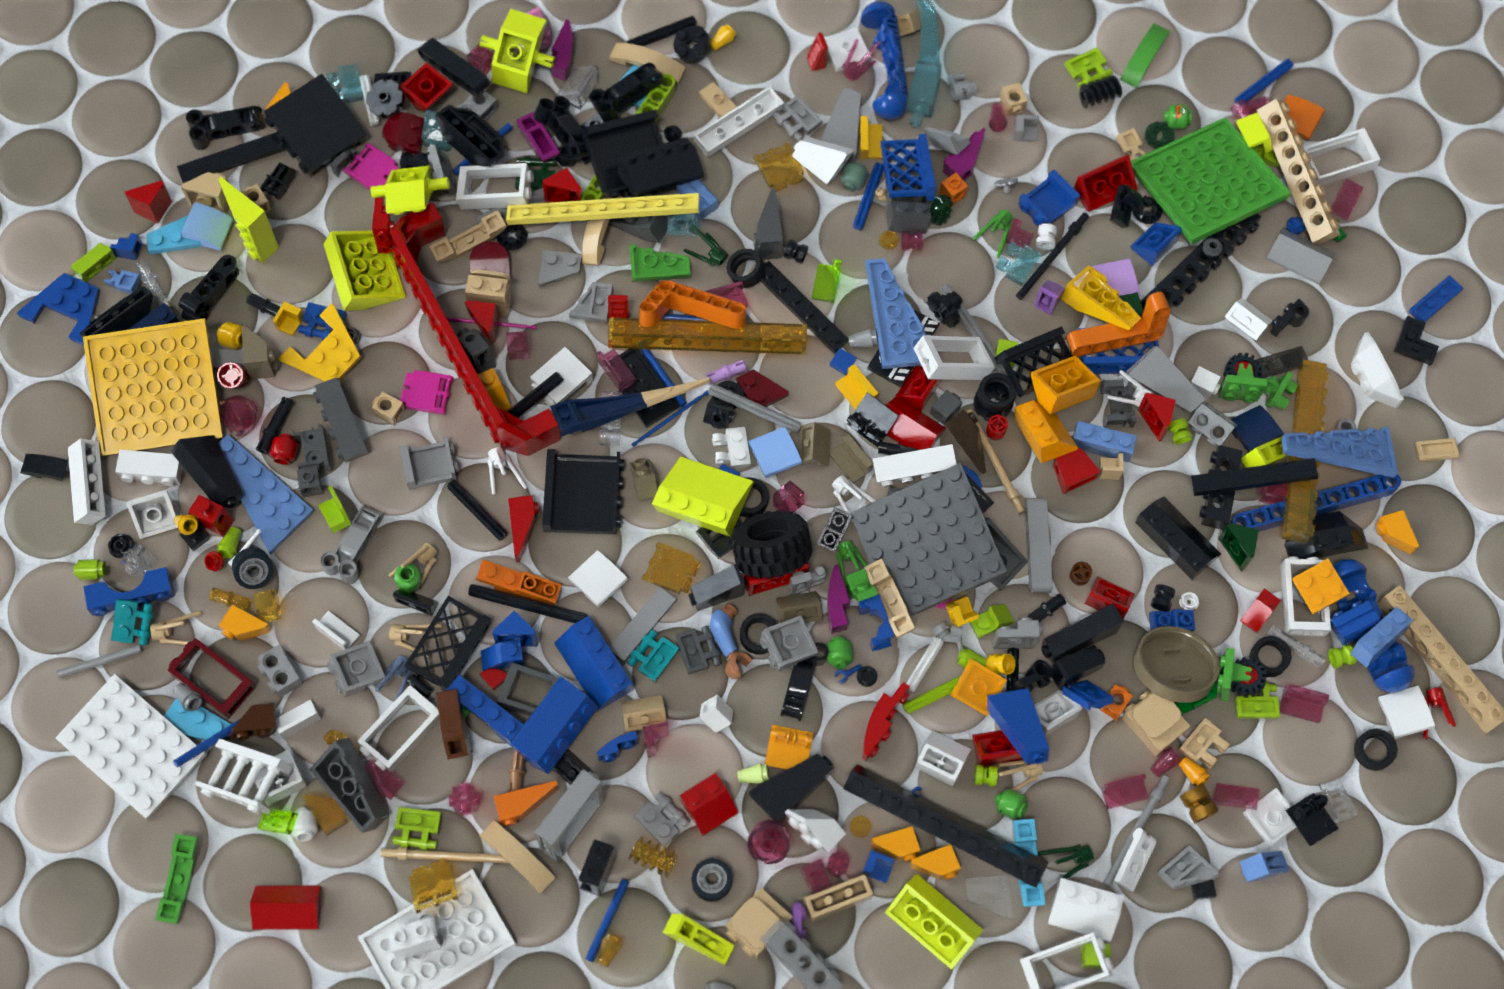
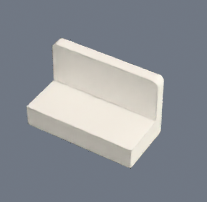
M1243 298L1236 301L1225 316V318L1255 340L1273 322V320Z
M327 611L319 621L317 619L312 621L318 631L343 650L353 647L361 638L356 631L330 611Z
M309 700L275 719L278 733L285 740L321 720L312 701Z

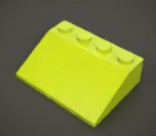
M220 177L218 179L236 221L235 226L240 231L239 235L244 241L243 245L248 250L247 254L253 260L257 259L263 264L279 248L266 213L257 204Z
M372 230L330 232L323 245L344 311L365 310L406 297L392 253H378Z
M680 456L659 486L652 505L660 513L731 537L754 482Z

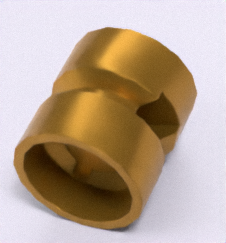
M1204 784L1180 796L1185 808H1190L1189 815L1194 824L1211 817L1219 811L1214 801L1208 799L1210 794Z

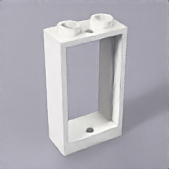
M1365 128L1303 147L1310 157L1355 144L1364 161L1320 176L1311 159V167L1316 170L1318 174L1317 181L1321 186L1376 169L1381 159Z
M527 163L492 165L491 167L461 166L456 201L461 210L507 208L508 205L528 204L529 199L532 197L530 186L534 180L533 171H530ZM520 177L519 192L471 195L473 179Z
M923 335L913 348L928 379L983 380L995 368L980 337ZM937 351L969 352L974 363H943Z
M1295 556L1287 557L1280 565L1285 635L1326 636L1331 631L1329 607L1321 610V622L1294 621L1291 569H1309L1324 561L1319 560L1318 557H1309L1307 559H1299Z
M409 685L357 741L361 747L359 751L367 758L372 756L376 760L375 765L383 772L387 769L392 773L440 721L438 709ZM410 699L429 717L389 760H386L368 742Z
M1091 933L1020 959L1030 989H1043L1034 964L1035 962L1092 942L1103 972L1058 989H1078L1113 976L1111 972L1114 970L1110 958H1106L1103 949H1106L1102 936L1098 937L1096 933Z

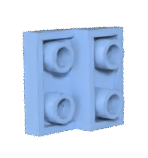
M194 202L181 235L184 238L200 241L203 247L221 251L233 223V218L217 209Z
M785 427L748 441L749 447L757 459L758 466L765 478L802 463L800 455Z

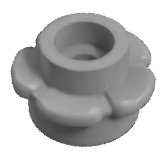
M945 621L931 630L934 634L933 637L944 638L950 633L948 629L951 626H948Z

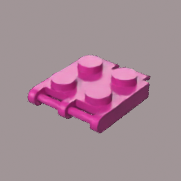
M367 143L365 145L366 148L354 157L355 160L348 168L345 167L343 172L371 191V186L386 184V178L389 177L391 170L400 168L397 167V162L370 143ZM369 150V153L364 158H362L365 155V153Z
M414 370L413 373H406L404 388L407 389L402 390L400 401L409 410L445 415L446 400L450 396L448 392L450 382H453L454 377Z

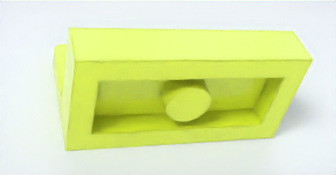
M1258 113L1236 121L1249 148L1261 144L1265 153L1273 151L1271 138Z

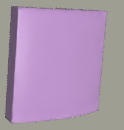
M1130 259L1092 266L1108 279V284L1112 289L1116 288L1119 292L1118 296L1136 292L1140 296L1136 275Z

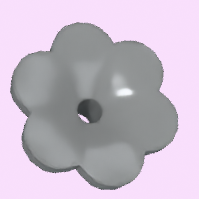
M1018 178L997 180L994 186H1002L1004 193H1010V185L1015 184Z

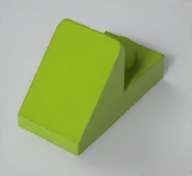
M1006 604L989 606L988 611L979 615L980 618L969 622L977 639L996 632L997 629L1015 623Z

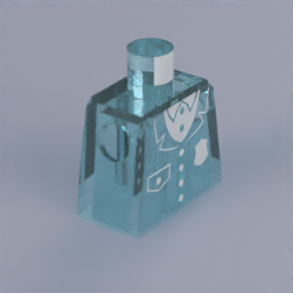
M426 110L422 132L424 146L428 147L435 144L442 151H451L452 146L445 140L435 118V114L438 112Z

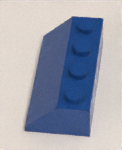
M590 616L570 626L554 643L586 695L598 706L597 712L633 691L631 680Z
M560 677L510 745L534 768L549 774L598 706L585 693Z

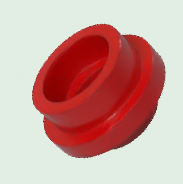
M211 551L205 556V566L209 570L219 571L223 567L224 559L218 551Z

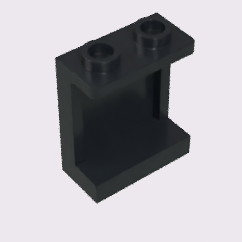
M596 839L593 840L578 878L582 882L580 890L601 897L616 859L614 846Z

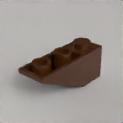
M457 688L436 693L442 740L447 759L469 755L472 745Z

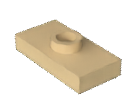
M714 81L699 91V96L719 118L737 107Z

